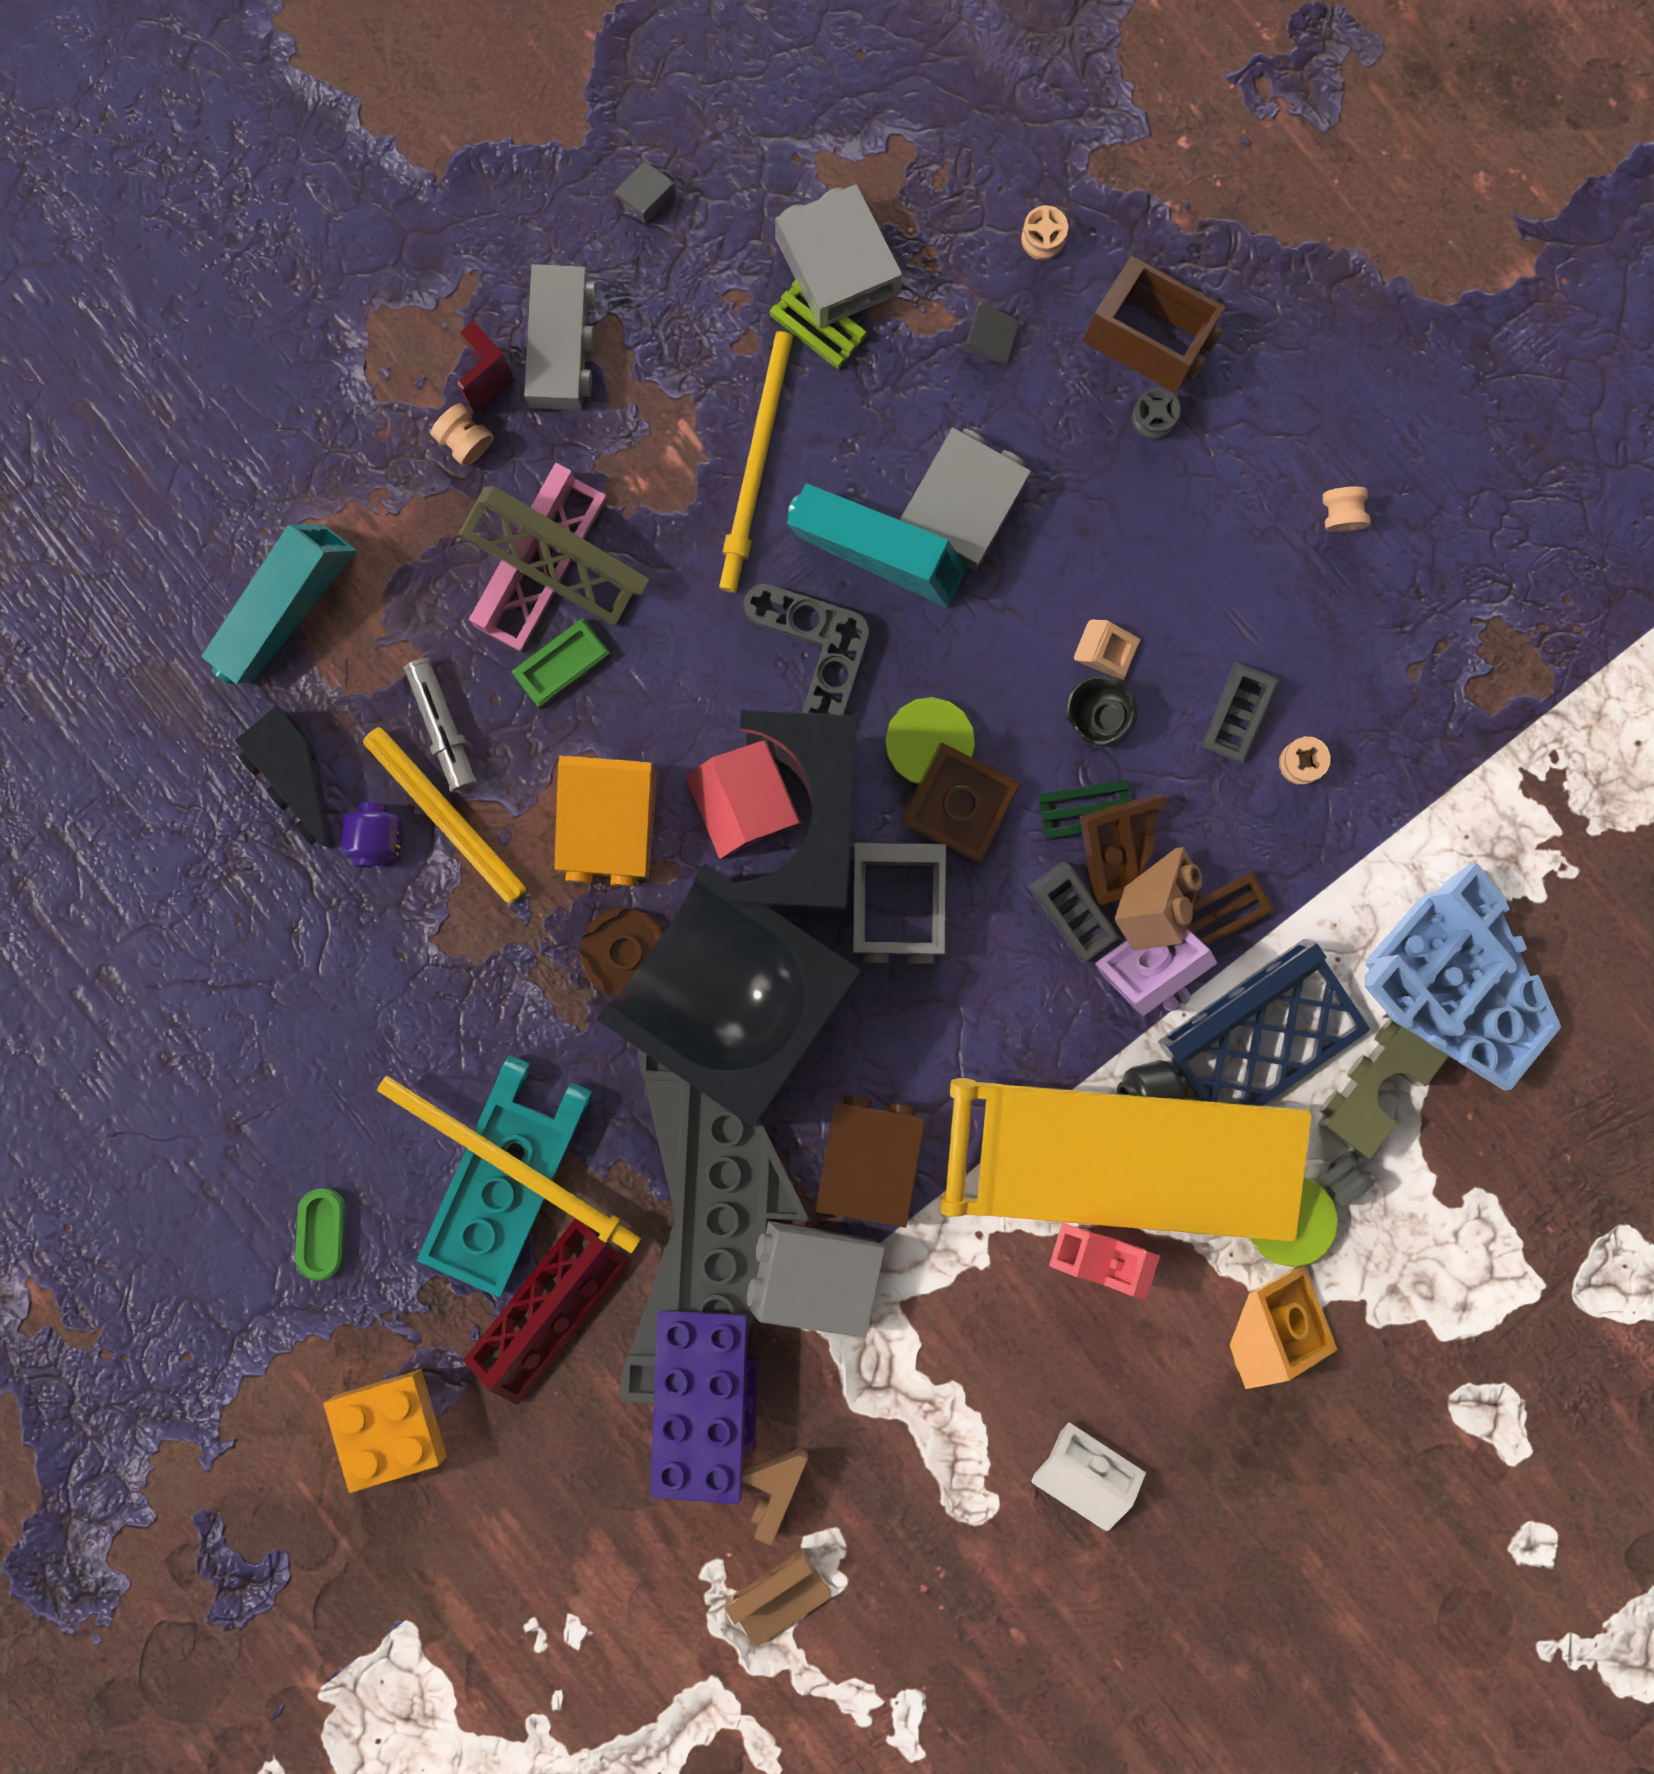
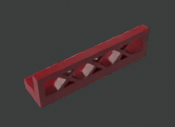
M574 1219L463 1359L464 1363L490 1392L516 1405H519L632 1262L623 1251L608 1242L605 1243L598 1238L599 1235L592 1228L578 1219ZM583 1235L590 1243L578 1258L571 1259L572 1248ZM557 1274L556 1286L550 1294L543 1295V1284L550 1275ZM529 1310L528 1322L520 1331L514 1332L515 1319L522 1311ZM500 1346L499 1358L488 1371L481 1362L493 1347Z

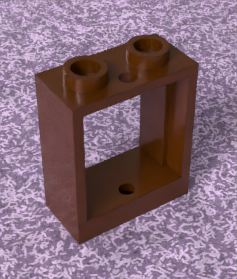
M1131 255L1096 310L1082 342L1176 393L1185 377L1194 381L1206 359L1205 356L1200 354L1202 348L1211 352L1218 340L1223 327L1216 323L1225 307ZM1128 300L1194 335L1195 338L1185 355L1182 356L1118 321L1117 318Z

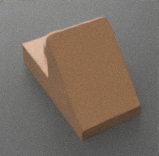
M799 1448L743 1470L742 1482L770 1494L769 1499L760 1496L750 1522L757 1525L755 1539L772 1545L808 1460V1451Z

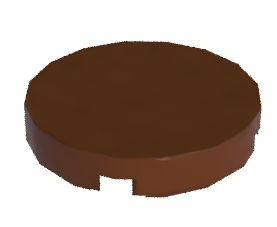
M614 908L599 914L586 927L580 943L579 961L586 978L598 990L616 997L664 934L663 928L650 915L636 909Z

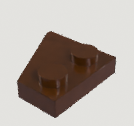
M1156 793L1079 816L1092 895L1096 903L1104 905L1120 900L1125 886L1146 871L1147 861L1153 854L1157 839L1152 836L1158 811H1164L1166 807L1165 796Z

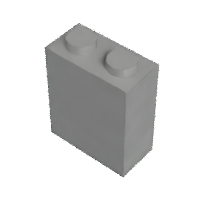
M857 184L845 189L841 187L831 189L821 199L805 206L801 204L793 205L775 218V239L802 290V294L819 328L900 295L902 273Z
M952 427L901 516L900 521L949 540L965 567L976 573L1025 487L1031 471L1024 467L1026 465L1025 461L1017 455L1005 450L1000 454L985 446L987 441L974 431L963 429L960 432Z
M768 1221L766 1234L762 1233L757 1242L756 1259L760 1261L757 1279H751L748 1286L747 1305L751 1307L750 1311L761 1323L866 1338L885 1248L872 1237Z

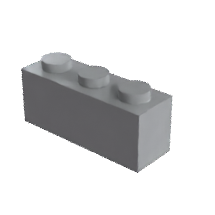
M531 265L524 397L529 408L583 411V397L591 396L592 372L585 369L586 353H593L594 327L587 326L588 309L595 310L597 290L596 282L589 281L585 267Z

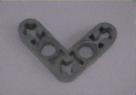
M760 584L751 588L744 597L743 606L746 617L752 624L822 647L802 713L818 712L820 710L823 696H814L816 689H819L829 696H842L841 703L831 699L829 714L844 715L868 642L869 627L867 621L862 615L854 611L772 585ZM764 595H768L771 597V605L780 609H784L785 600L793 602L787 610L786 625L778 623L781 619L780 613L767 611L764 617L758 616L757 607L751 605L753 600L761 601ZM801 608H811L819 615V623L811 631H802L794 624V615ZM848 622L855 623L856 632L862 634L860 639H851L847 654H856L854 661H851L842 654L828 653L830 647L839 651L842 643V634L836 632L838 627L845 628ZM832 663L843 665L848 671L846 683L839 687L827 685L822 677V672L826 666Z

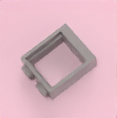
M855 843L853 954L862 955V963H889V955H907L908 964H934V956H943L945 954L946 844ZM866 865L932 866L931 943L865 942Z

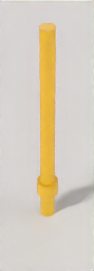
M778 331L775 335L731 534L726 535L722 554L726 558L719 589L726 592L736 593L743 560L749 558L752 540L748 539L793 340V335L787 332Z

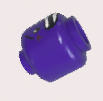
M360 802L359 811H351L344 815L341 851L346 858L352 859V866L388 868V861H392L399 856L401 819L393 813L386 812V804Z

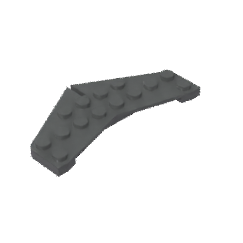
M638 1049L639 1064L647 1090L675 1213V1221L621 1376L619 1402L654 1403L658 1312L670 1310L746 1315L748 1317L749 1329L755 1316L750 1311L751 1307L747 1305V1291L751 1279H757L760 1261L756 1259V1248L759 1236L762 1233L766 1234L767 1219L810 1221L761 1119L755 1127H751Z

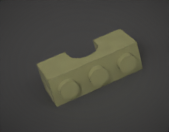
M1389 1019L1376 1034L1374 1040L1379 1044L1369 1057L1363 1054L1352 1065L1347 1073L1351 1080L1341 1093L1337 1090L1334 1091L1320 1108V1112L1324 1116L1318 1122V1125L1347 1148L1353 1150L1360 1158L1371 1159L1398 1124L1380 1107L1378 1091L1382 1082L1387 1077L1398 1074L1414 1086L1426 1087L1449 1057V1055L1395 1023L1392 1019Z

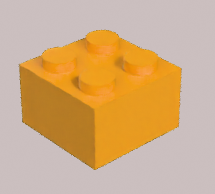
M422 1369L335 1395L323 1403L349 1493L437 1467L447 1458Z

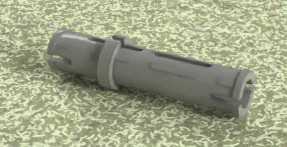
M421 658L408 663L403 669L407 674L418 708L433 745L430 746L433 757L439 758L450 786V792H460L478 783L463 748L467 743L464 735H458L445 697L431 666L430 658ZM425 688L429 689L430 695L432 697L435 708L439 715L438 720H436L430 702L426 695ZM442 731H445L448 742L456 759L455 763H453L451 760L449 751L441 734Z

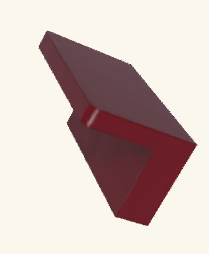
M472 321L460 334L473 360L478 365L457 382V386L470 409L477 413L511 384L515 378L504 354L480 327Z

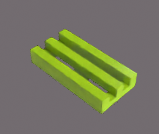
M797 280L792 283L791 289L781 296V301L771 308L770 316L839 370L864 340L866 331L848 317L834 323L852 336L850 341L830 325L819 328L811 310L796 299L798 295L802 298L804 296ZM788 307L841 347L842 351L837 354L785 312Z

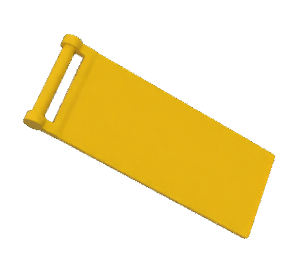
M967 1078L951 1080L950 1096L954 1098L947 1185L946 1194L941 1197L940 1212L944 1215L952 1217L964 1215L996 1216L1280 1241H1295L1311 1124V1113L1308 1110L976 1082ZM986 1099L977 1199L966 1198L964 1196L972 1100Z

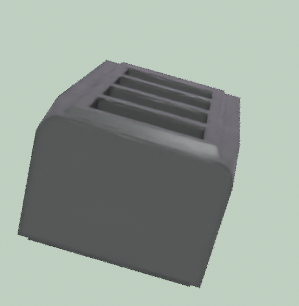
M1235 661L1201 746L1244 764L1280 680ZM1241 679L1262 687L1259 695L1239 688ZM1234 696L1255 704L1253 711L1250 712L1231 704ZM1229 713L1249 721L1246 729L1224 721L1226 714ZM1219 730L1242 738L1240 745L1237 746L1217 738Z
M1060 862L1028 886L1036 901L1083 964L1120 938L1072 866L1066 862ZM1065 881L1069 884L1053 897L1049 898L1047 895ZM1077 895L1080 900L1060 914L1057 908ZM1088 910L1091 915L1071 929L1068 923ZM1098 924L1102 930L1081 944L1078 938Z

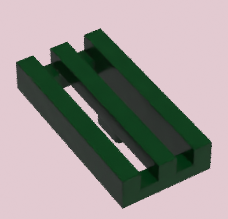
M1128 780L1039 794L1038 802L1045 840L1082 834L1081 824L1053 828L1051 820L1081 816L1131 801L1128 793ZM1117 792L1119 795V800L1051 811L1049 809V803Z

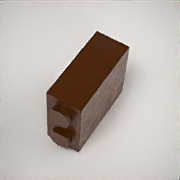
M845 1095L844 1103L834 1102L815 1212L906 1228L925 1118L915 1116L917 1107L890 1103L889 1111L871 1108L872 1099Z

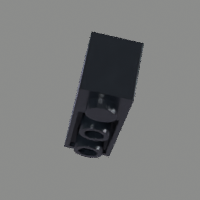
M276 706L235 739V742L243 750L238 757L254 776L260 773L263 774L272 785L266 790L269 796L283 811L290 807L300 819L295 824V827L311 845L318 841L320 845L331 848L334 845V839L315 746L290 715Z

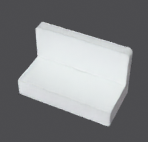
M1069 1422L1061 1430L1050 1457L1035 1472L1032 1483L1103 1530L1108 1531L1133 1506L1146 1472Z

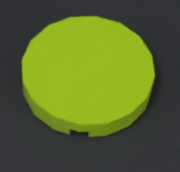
M935 697L915 699L901 707L890 721L885 738L887 757L895 772L914 785L919 784L940 742L971 758L975 747L973 727L965 713L950 701Z
M1304 1178L1295 1241L1249 1238V1240L1262 1256L1275 1264L1290 1267L1311 1264L1327 1253L1336 1238L1338 1217L1334 1202L1323 1187L1308 1178Z

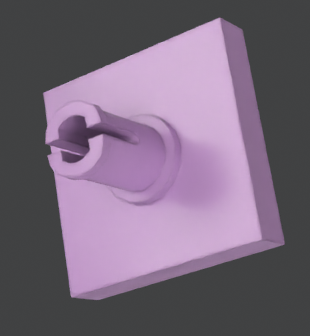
M1187 929L1182 944L1133 950L1128 941H1126L1095 964L1102 976L1143 1017L1161 1003L1168 1011L1180 1009L1181 1006L1175 998L1177 995L1182 1003L1186 1005L1191 995L1185 986L1217 964V961L1211 951Z

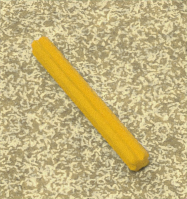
M380 727L372 730L363 740V744L503 900L509 904L518 900L526 891L523 883L385 730Z

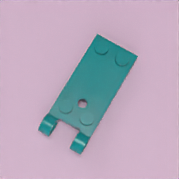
M509 1055L499 1072L496 1083L474 1131L507 1153L510 1145L514 1143L520 1144L524 1148V1157L520 1161L551 1181H554L577 1126L588 1107L593 1091L571 1082L555 1118H551L515 1102L527 1078L531 1064ZM466 1148L416 1261L500 1298L503 1296L545 1198Z

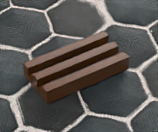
M1254 871L1196 900L1192 912L1248 883L1252 892L1188 924L1187 929L1198 938L1195 931L1256 899L1258 900L1260 908L1199 939L1205 946H1208L1275 910Z

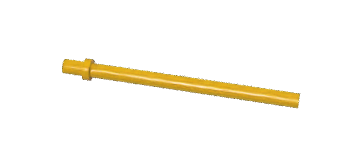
M385 1076L378 1086L377 1091L598 1232L600 1234L598 1238L606 1243L609 1239L632 1254L641 1240L639 1236L618 1224L621 1219L615 1215H612L611 1218L607 1217L389 1076Z

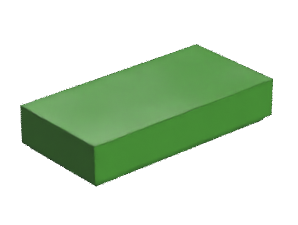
M581 618L511 672L538 708L541 709L611 655L585 620Z

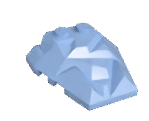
M1473 863L1447 879L1437 892L1425 894L1414 903L1366 959V966L1369 968V971L1365 975V988L1395 1023L1414 1033L1502 1090H1511L1560 1030L1561 1025L1539 975L1530 976L1520 952L1525 951L1527 947L1522 936L1513 937L1503 913L1510 909L1505 897L1477 863Z

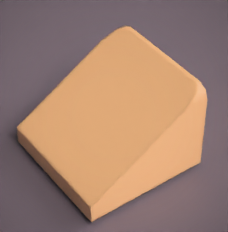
M1091 619L1087 623L1074 655V660L1124 680L1140 638L1108 620Z

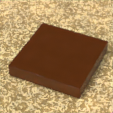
M940 742L899 822L981 863L1022 783Z

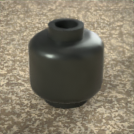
M1163 1060L1129 1068L1125 1071L1122 1082L1118 1083L1117 1094L1184 1100L1189 1093L1188 1083L1184 1074L1180 1071L1176 1072L1170 1063Z

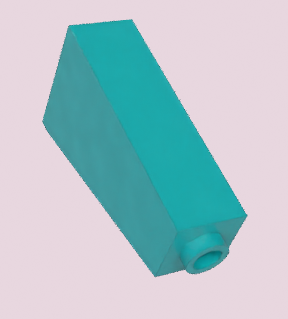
M807 483L801 494L795 496L789 506L787 525L798 538L940 606L949 607L967 570L949 540Z
M288 524L201 657L213 666L212 672L229 684L255 681L350 562L357 550L324 524Z

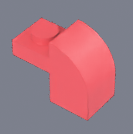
M1062 1222L1049 1267L1077 1278L1108 1286L1130 1296L1147 1300L1160 1255L1127 1242Z

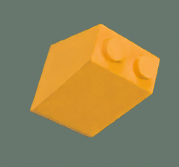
M559 755L554 869L559 873H566L565 881L592 883L593 876L611 877L610 885L637 887L638 879L649 880L658 773L652 763Z

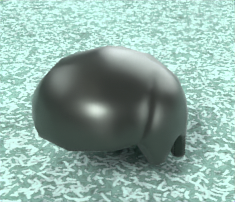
M1094 675L1080 680L1069 693L1066 718L1078 736L1088 744L1110 747L1123 742L1136 726L1138 706L1131 691L1115 678Z

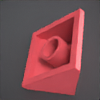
M766 740L712 757L685 776L719 859L728 857L801 823Z

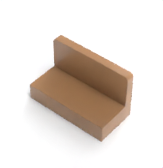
M802 1548L726 1598L724 1609L734 1625L740 1622L753 1644L759 1646L830 1599L831 1591Z

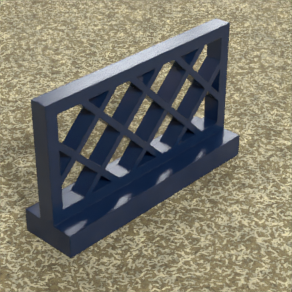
M1302 939L1157 1041L1165 1054L1172 1059L1178 1070L1184 1074L1187 1083L1199 1101L1216 1102L1219 1087L1241 1090L1239 1104L1264 1106L1371 1030L1324 960L1327 957L1318 943ZM1318 970L1326 982L1323 1000L1316 1001L1301 998L1304 979ZM1293 988L1292 996L1283 995ZM1333 994L1340 1005L1331 1003ZM1276 999L1290 1002L1286 1027L1264 1024L1267 1005ZM1299 1003L1321 1007L1316 1033L1294 1029ZM1330 1009L1345 1011L1354 1027L1340 1037L1326 1035ZM1256 1014L1255 1022L1247 1021V1019ZM1239 1025L1254 1028L1249 1053L1227 1050L1230 1031ZM1262 1029L1284 1033L1280 1059L1258 1055ZM1293 1035L1315 1038L1312 1056L1303 1063L1288 1060ZM1220 1039L1218 1048L1210 1047V1045ZM1324 1040L1332 1041L1322 1049ZM1202 1051L1217 1054L1212 1079L1195 1076L1187 1062ZM1225 1055L1248 1059L1243 1084L1221 1081ZM1256 1061L1278 1064L1275 1082L1267 1088L1251 1086ZM1287 1066L1295 1067L1293 1070L1286 1074ZM1201 1084L1211 1085L1209 1095ZM1250 1092L1258 1093L1256 1096L1249 1100Z

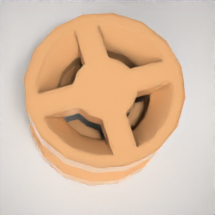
M1044 205L1032 210L1025 219L1021 237L1023 248L1027 254L1038 260H1048L1057 256L1064 247L1067 237V218L1062 211L1053 206ZM1036 233H1038L1041 237H1043V242H1042V239H1040V238L1036 235Z
M1343 487L1329 490L1322 494L1323 504L1328 507L1329 514L1325 520L1326 531L1349 532L1364 529L1371 525L1370 515L1365 512L1364 505L1368 499L1367 488Z
M1305 736L1296 739L1283 749L1279 757V767L1282 775L1295 785H1306L1321 778L1330 766L1328 747L1315 737ZM1311 756H1312V760H1313L1312 764L1315 765V767L1311 765V759H1310Z

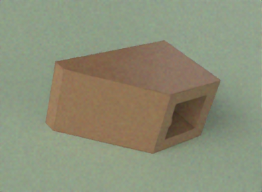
M1184 847L1175 848L1124 888L1114 920L1133 950L1183 943L1187 926L1192 921V909L1197 893L1202 887L1201 871L1196 864H1193Z

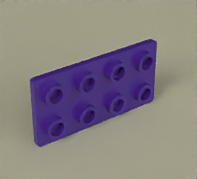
M670 1310L658 1312L650 1495L653 1498L737 1504L742 1500L743 1456L755 1450L759 1365V1357L747 1356L748 1317L746 1315Z

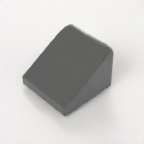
M645 161L614 191V195L645 225L676 194L675 184Z
M978 302L964 352L1007 365L1020 321L987 304Z

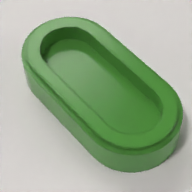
M320 1188L312 1190L301 1199L298 1206L295 1262L300 1273L311 1280L320 1281L332 1277L340 1270L344 1260L346 1205L341 1195L332 1189Z

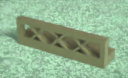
M495 486L483 488L458 534L465 540L612 626H615L630 597L632 595H641L649 581V578ZM485 509L500 518L505 537L488 541L473 532ZM510 524L523 532L512 534ZM526 536H531L538 540L543 560L529 564L520 560L514 540ZM506 542L509 552L498 547L497 544ZM548 547L561 555L551 557ZM565 559H570L577 563L581 582L569 586L559 583L553 563ZM545 565L548 575L537 570L536 567ZM587 570L597 575L598 578L589 580ZM607 581L621 590L610 611L603 609L595 603L591 585ZM583 588L586 598L573 590Z

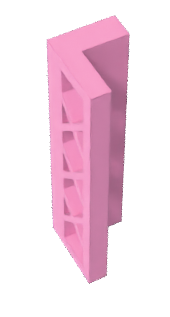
M555 463L531 508L552 521H555L558 513H560L562 522L557 524L569 531L571 527L579 525L575 535L585 539L607 496L575 479L571 470ZM571 490L593 500L585 515L567 520L563 504ZM531 536L514 540L520 560L527 564L531 563L537 551L540 560H543L538 540ZM570 559L553 563V565L557 564L555 573L559 583H561L572 563ZM501 561L471 614L469 621L475 628L523 652L555 592L545 587L542 593L524 597L520 582L525 574ZM545 565L536 567L537 570L543 568L544 573L548 575ZM517 590L519 600L510 602L515 591ZM537 602L529 614L527 605ZM522 607L526 622L517 638L496 628L505 611Z

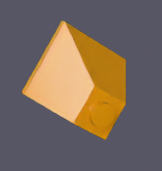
M1306 1265L1294 1267L1248 1295L1229 1345L1234 1356L1235 1366L1240 1372L1245 1389L1290 1381L1337 1351Z

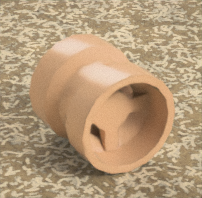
M462 403L452 406L440 416L430 433L440 445H448L452 449L453 458L462 467H467L480 458L494 439V435L484 425L475 424L472 420V413Z

